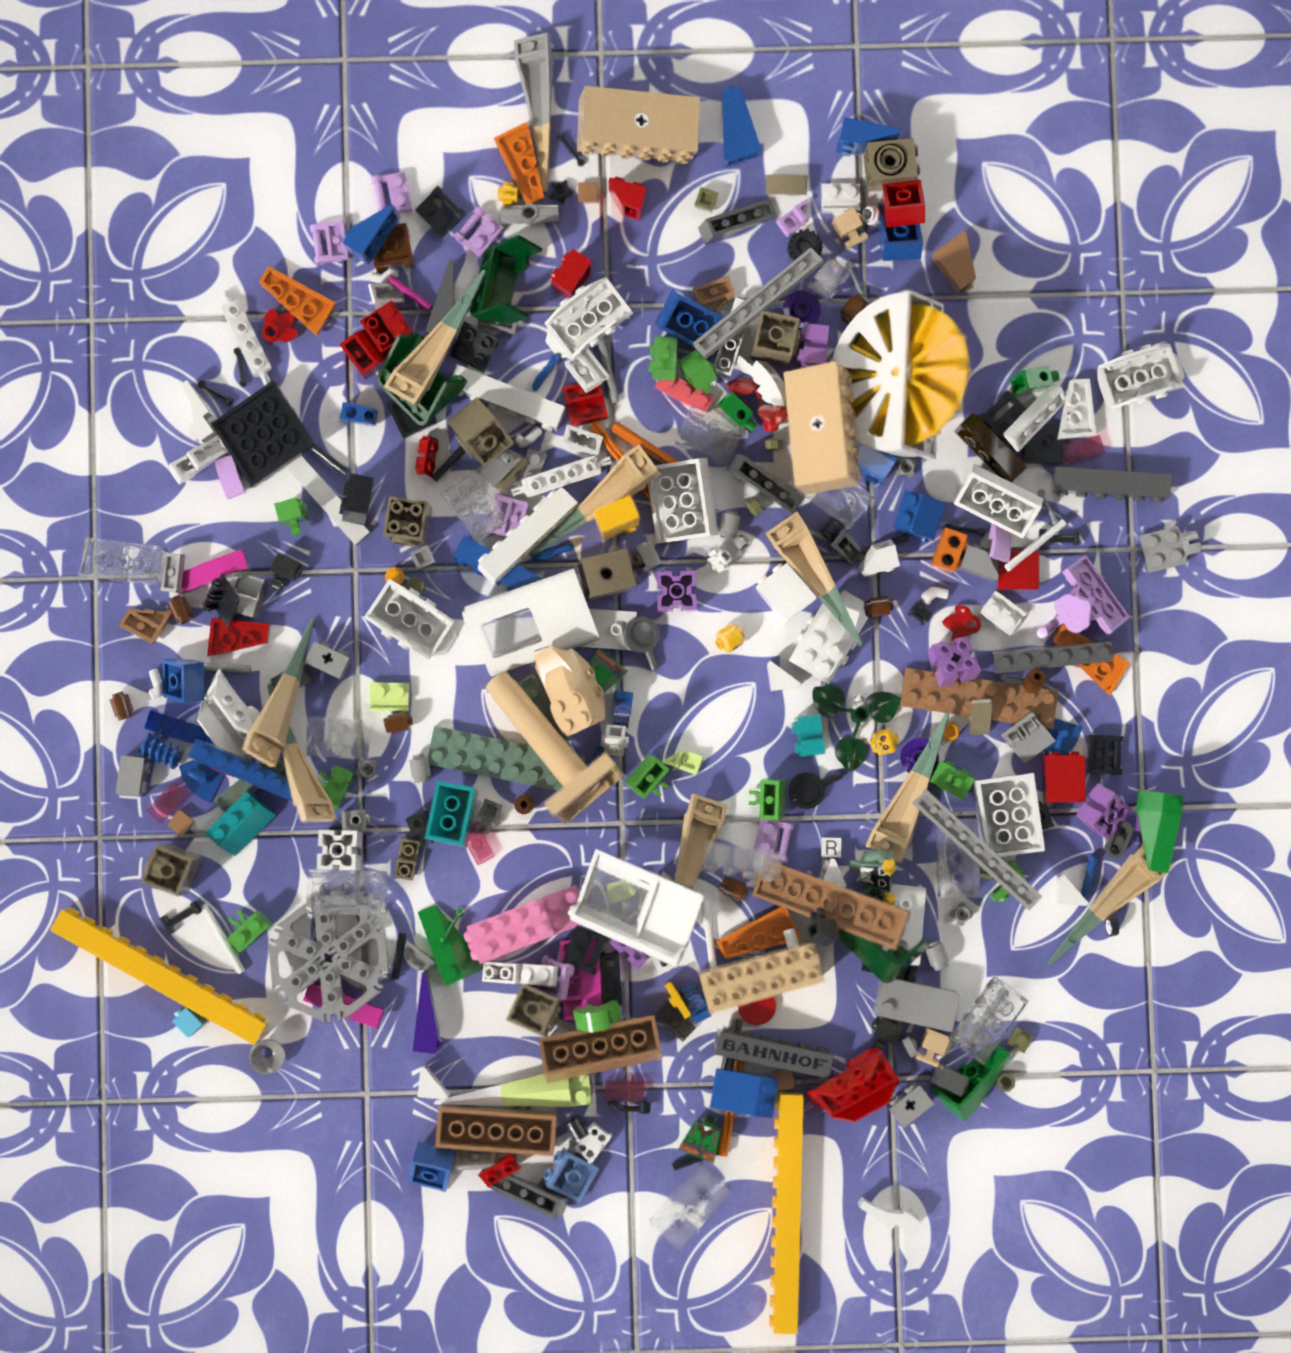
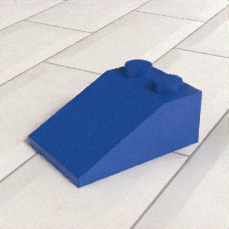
M844 117L836 152H840L843 156L862 154L868 142L898 140L901 129Z
M883 202L877 203V208L880 212L878 222L883 261L921 259L923 238L920 224L887 227Z
M392 204L357 223L344 234V241L342 243L352 255L368 265L371 263L401 218L395 206Z
M672 289L655 324L661 330L693 345V342L722 320L724 316L689 296Z
M716 1068L710 1108L756 1117L772 1118L779 1079L770 1074Z

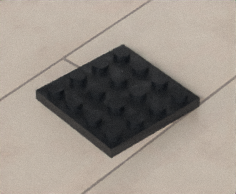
M274 380L211 423L252 488L261 484L316 445Z

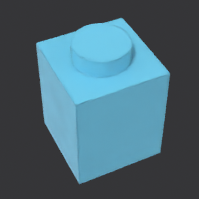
M183 1006L174 1014L176 1018L172 1021L187 1038L193 1036L206 1023L198 1013Z

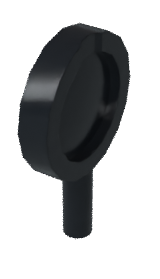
M840 771L822 780L813 773L805 772L798 774L789 783V798L799 808H815L824 798L825 786L843 779Z

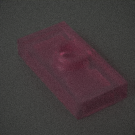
M1100 435L1063 445V453L1067 465L1105 453Z
M172 782L146 811L162 824L184 801L188 794L175 782Z
M476 822L471 825L467 847L477 865H480L495 857L481 829L479 828L478 831H475L478 824Z
M605 1080V1101L644 1102V1081Z

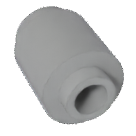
M727 510L726 513H722L718 529L720 532L719 537L734 540L735 535L738 533L741 519L740 516H737L738 512Z
M424 754L413 755V759L409 760L412 779H414L415 783L430 781L429 758L424 757Z
M938 940L927 943L929 947L925 952L934 971L948 967L949 958L943 942L939 943Z

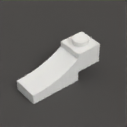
M186 380L180 385L188 397L192 410L193 423L190 426L193 430L191 434L197 441L201 440L205 443L217 436L207 421L213 414L192 384Z
M218 435L188 451L187 455L170 463L168 469L180 485L196 476L197 473L214 461L229 454V451Z
M863 1197L858 1201L861 1209L890 1230L895 1225H898L912 1236L921 1224L917 1218L919 1215L910 1208L908 1210L903 1207L901 1210L887 1209L873 1204Z

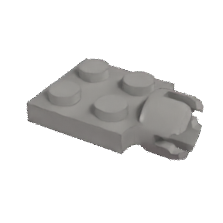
M1178 526L1139 536L1148 573L1187 564L1188 555L1201 551V542L1189 543L1199 539L1197 531L1182 533L1179 531Z

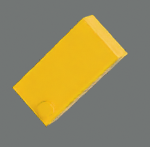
M630 495L593 510L596 524L604 541L625 532L626 535L632 534L639 527V515Z

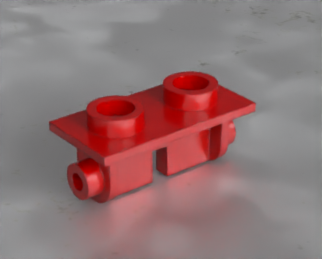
M428 435L422 436V439L419 440L418 453L424 455L416 459L414 469L416 474H425L430 477L433 475L436 467L435 459L439 449V439Z
M507 1153V1155L499 1159L498 1163L495 1162L488 1169H482L478 1176L489 1188L521 1169V1166L516 1161L517 1156L515 1153Z

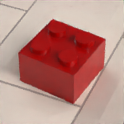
M921 180L882 184L883 207L887 227L925 223V201Z
M573 248L570 253H565L561 260L562 265L559 269L556 268L550 277L552 278L553 291L564 298H572L576 295V290L585 284L593 272L592 261Z

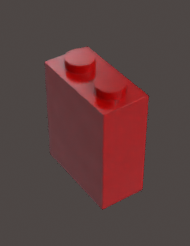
M1079 751L1067 752V755H1060V752H1048V756H1042L1043 802H1086L1085 755H1079Z

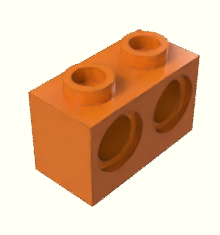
M944 528L930 566L949 573L959 570L962 563L960 555L962 551H966L969 542L966 541L968 535ZM951 537L958 540L957 547L950 545L949 539ZM945 555L951 557V565H946L943 562Z

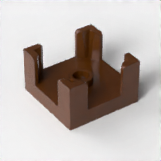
M406 223L395 225L373 258L378 273L387 271L386 267L401 264H404L406 268L415 266L410 244L409 228Z

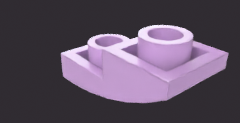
M229 455L214 461L226 498L229 500L245 494L242 477L238 473L237 464L232 456Z
M992 523L988 538L992 540L989 557L1002 562H1009L1011 532Z

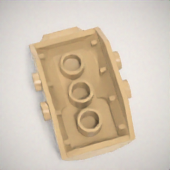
M551 646L534 655L535 669L545 688V694L551 701V713L561 733L569 737L605 719L603 689L597 683L593 668L574 649L561 650Z

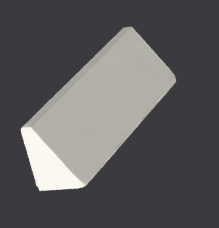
M1054 384L1048 387L1004 432L1005 438L1016 451L1019 452L1064 405L1066 397L1062 387Z

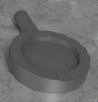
M639 616L632 618L624 627L623 638L625 644L634 652L645 653L652 671L659 669L652 649L659 642V627L649 617Z

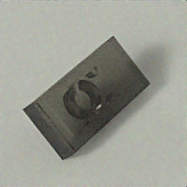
M668 1001L654 1014L682 1042L696 1028Z

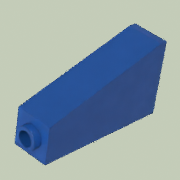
M732 85L726 87L721 95L724 167L759 157L762 152L741 86L735 87Z

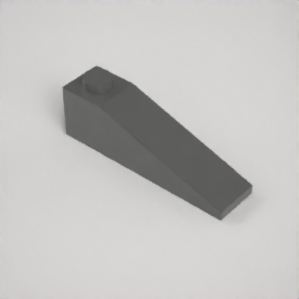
M771 199L707 218L698 227L704 244L708 245L775 219L778 215Z
M449 259L426 328L427 335L455 305V263L452 259Z
M736 454L726 469L737 479L791 514L795 512L803 497L745 455Z
M512 1174L489 1187L554 1219L563 1217L569 1201L567 1196Z

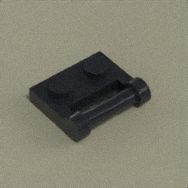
M439 186L435 187L431 194L415 209V212L442 238L466 214L462 208L459 209L443 193V189ZM437 198L455 214L452 218L434 202Z
M1008 390L1002 394L1003 397L986 413L983 412L980 415L985 420L984 424L989 428H993L998 433V438L1001 441L1006 439L1004 432L1026 411V408ZM1010 402L1013 406L994 422L991 417L1006 403Z
M1088 735L1087 773L1122 775V769H1120L1121 742H1123L1124 736ZM1109 741L1113 742V768H1108Z
M576 925L562 962L596 974L597 963L605 943H608L609 937ZM595 938L598 940L589 965H585L583 962L591 941Z

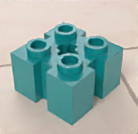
M821 715L794 718L791 727L792 733L797 735V742H794L795 753H798L799 757L826 754Z

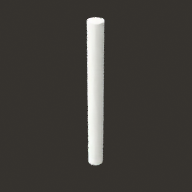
M1061 519L1005 565V568L1008 571L1012 570L1067 525L1066 522Z
M704 900L702 902L709 968L717 966L710 905L709 900Z
M208 904L202 905L200 908L236 971L238 974L244 972L245 968L227 940Z

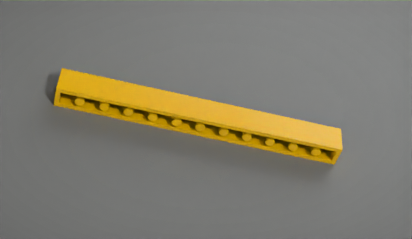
M69 907V909L66 908L60 911L50 931L247 1042L255 1045L260 1040L269 1024V1021L265 1020L266 1017L258 1012L254 1014L249 1011V1007L245 1004H237L231 1001L232 997L229 995L215 992L213 986L197 982L198 978L195 976L181 973L179 967L172 964L169 966L164 963L165 960L157 955L151 956L145 948L138 945L135 947L130 944L131 941L123 936L117 937L113 934V930L105 926L101 928L96 925L97 922L92 918L80 916V912L76 909Z
M778 1092V1097L775 1099V1109H778V1117H774V1129H778L777 1137L774 1136V1148L777 1149V1156H773V1168H777L776 1176H773V1188H776V1196H772V1208H775V1216L772 1215V1228H775V1235H771V1248H774V1255H771V1267H774V1275H770V1287H773V1295H770V1307H773V1315H769V1327L773 1328L774 1334H797L802 1092Z

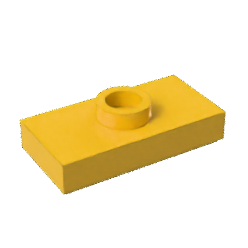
M669 980L664 983V986L671 995L668 999L674 1008L678 1007L685 1019L691 1016L689 1008L673 982Z

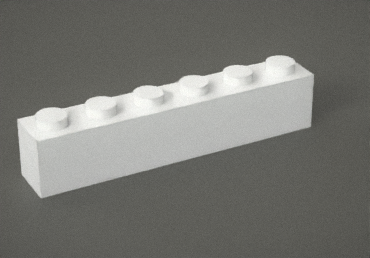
M457 364L453 376L461 375L468 381L464 389L457 396H469L471 401L477 397L481 402L488 404L487 407L498 411L502 409L506 411L505 414L514 418L520 416L524 418V422L531 425L538 423L542 425V429L549 432L558 430L565 412V406Z
M562 487L557 491L555 489L552 490L544 503H538L530 516L528 514L524 516L516 529L514 527L510 529L503 541L499 540L492 547L493 550L489 554L485 553L478 560V570L494 585L576 509L578 502Z

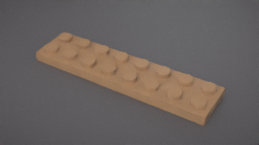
M905 668L899 706L941 713L949 712V714L971 717V700L991 699V720L1016 724L1033 712L1045 728L1053 729L1059 691L1041 688L1037 693H1029L1024 689L1023 685L977 678L962 683L959 678L954 685L939 688L935 672Z
M767 859L764 861L752 893L754 897L810 917L811 912L818 913L817 907L824 908L826 911L825 918L834 919L837 928L895 950L898 949L910 916V912Z

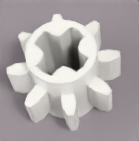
M719 547L708 553L710 558H708L707 563L710 569L713 571L717 570L720 573L730 568L728 563L731 562V556L728 551L721 550Z

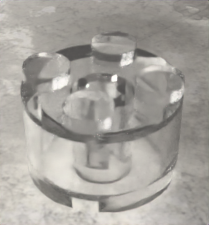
M829 256L826 259V263L821 265L806 287L822 300L829 301L838 292L839 289L836 287L844 283L850 274L847 268L832 256Z

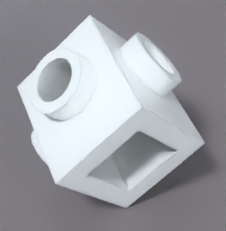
M606 725V735H602L601 746L605 747L604 753L616 756L624 755V748H628L629 737H625L626 726Z

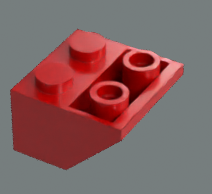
M609 177V193L621 215L640 220L646 202L647 187H644L639 182H633V184L625 182V179L621 177Z
M392 300L360 320L381 354L390 351L399 334L413 333Z
M365 329L355 332L339 344L365 380L382 367L389 353L388 351L381 354Z

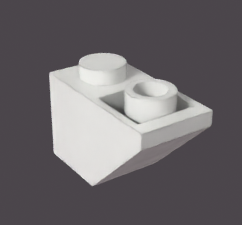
M892 540L879 542L870 547L858 567V571L863 577H873L878 572H889L894 570L895 567L900 566L896 547Z
M829 857V860H825L821 871L824 873L821 880L845 888L846 883L836 860Z

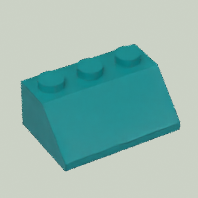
M437 781L425 839L467 848L478 790L473 787Z
M248 788L206 830L205 834L217 846L236 856L277 814Z

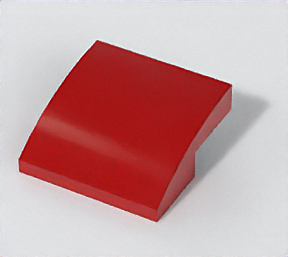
M579 383L562 387L571 426L576 427L609 419L601 385L587 393Z
M1011 551L1010 560L1022 551ZM1034 551L1010 571L1005 568L1008 562L998 560V590H1039L1040 552Z

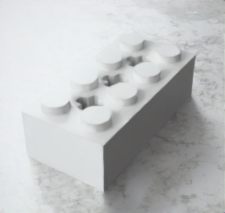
M973 464L954 500L955 505L1022 539L1040 511L1043 498L976 464Z

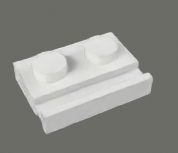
M860 183L822 184L821 213H845L852 208L856 212H860Z
M588 348L573 360L570 358L565 361V366L586 393L601 385L603 381L609 380L608 373Z
M994 591L978 614L1006 635L1011 636L1027 613L999 592Z

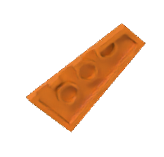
M528 121L494 137V142L525 204L531 203L535 205L545 200Z
M270 266L267 267L259 281L264 289L318 337L336 306L334 301Z
M1061 624L1052 639L1056 645L1092 641L1079 633L1071 632L1064 624ZM1113 653L1114 661L1078 665L1110 696L1130 662Z
M780 906L716 940V943L724 958L727 959L786 944L783 931L788 929H795L798 940L803 938L788 910Z

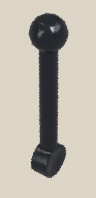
M559 133L557 135V140L561 141L565 145V147L577 160V165L579 167L584 166V160L577 156V154L565 141L564 135Z
M235 348L233 353L237 358L240 376L239 385L245 387L247 383L244 380L240 358L242 352L240 348Z
M202 380L198 382L199 388L207 389L208 391L226 400L227 404L233 403L232 397H226L225 395L219 393L213 388L207 386L206 383Z
M946 524V528L975 532L979 535L985 534L984 528L974 529Z

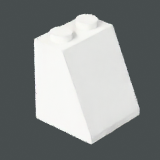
M780 563L772 569V575L769 577L764 575L757 581L758 585L755 589L782 624H785L816 600L817 597L788 563L785 565Z

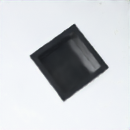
M351 473L350 479L345 480L343 496L346 497H342L339 514L343 515L342 521L365 526L374 481L373 477Z

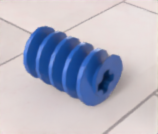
M148 733L139 749L142 757L149 755V760L156 758V763L163 762L164 766L170 765L171 769H176L183 757L184 750L179 752V745L172 749V742L165 746V739L158 743L159 736L152 740L151 733Z

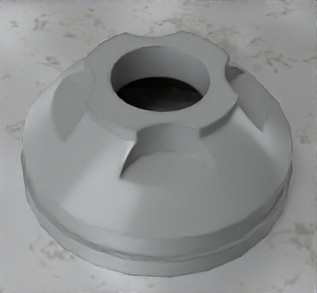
M260 1040L250 1050V1065L258 1073H274L285 1062V1050L276 1040ZM263 1048H270L272 1050V1053L267 1057H263L260 1054Z

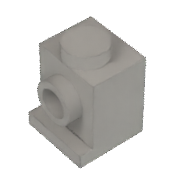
M643 542L636 546L638 552L636 558L640 566L644 564L645 567L642 569L644 573L662 564L652 543L647 544Z
M367 809L341 811L342 830L369 829L368 825H371V814L367 812ZM355 816L359 818V823L357 824L353 822Z

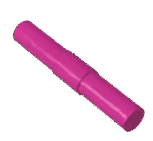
M390 275L387 280L390 284L428 311L432 305L393 275Z

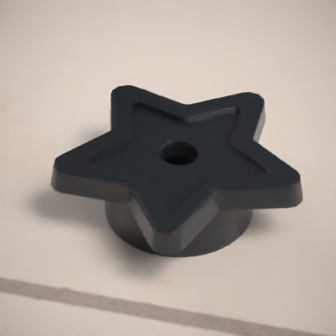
M564 180L562 183L551 182L553 191L549 195L550 199H558L561 204H564L566 197L574 194L568 189L567 180Z

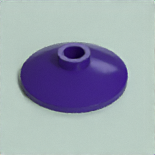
M799 290L791 293L783 304V315L800 318L798 329H805L806 323L815 324L821 314V305L818 298L808 291ZM798 309H804L805 313L799 314Z
M915 738L904 745L900 753V762L907 773H910L917 761L915 755L923 752L929 740ZM938 753V755H937V758H936V761H935V765H934L933 771H934V769L936 768V766H937V764H938V761H939V753Z

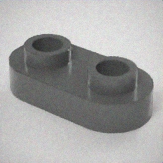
M1119 821L1116 825L1118 829L1111 839L1105 843V853L1111 858L1122 857L1131 839L1133 828L1126 821ZM1120 827L1124 828L1123 834L1118 832ZM1112 845H1116L1117 850L1115 852H1112L1111 850Z

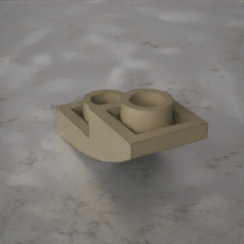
M766 174V194L807 195L808 176Z
M515 453L521 460L493 488L501 492L509 489L517 481L514 475L528 464L526 458Z
M991 699L971 700L970 735L990 733Z
M402 836L396 861L395 878L414 880L420 850L419 839Z

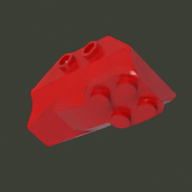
M871 1048L851 1059L845 1071L805 1094L813 1106L826 1110L831 1118L855 1123L889 1104L900 1080L882 1050Z

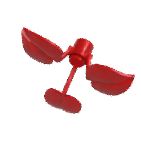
M735 378L725 384V387H728L729 390L737 394L756 393L760 406L758 414L764 419L763 429L765 431H777L779 424L788 418L787 407L763 405L760 393L757 391L760 385L756 384L753 378Z

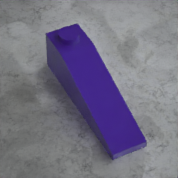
M423 971L412 1051L436 1054L438 1049L442 1047L443 1037H439L440 1029L428 971Z

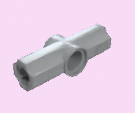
M528 203L523 206H501L500 209L501 224H526L531 226L536 223H559L558 205H534ZM533 211L535 213V215L532 218H527L525 216L526 212Z

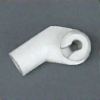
M391 266L383 274L372 272L371 282L390 284L387 280L390 275H393L395 278L398 277V268Z
M535 426L525 438L522 435H518L514 439V443L519 448H524L533 443L542 434V430Z
M930 587L922 593L921 603L929 605L931 600L936 597L947 599L949 590Z
M152 669L149 671V675L154 688L149 690L151 698L155 699L162 696L163 684L159 670Z
M862 694L856 695L852 700V708L856 709L859 706H864V702H866L865 696Z

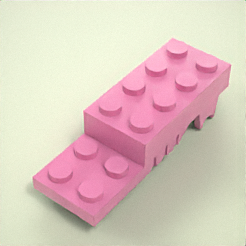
M574 885L467 926L468 931L463 935L471 950L472 960H479V963L482 964L572 929L576 925L579 926L580 924L571 921L570 915H568L571 905H575L580 896L577 886Z

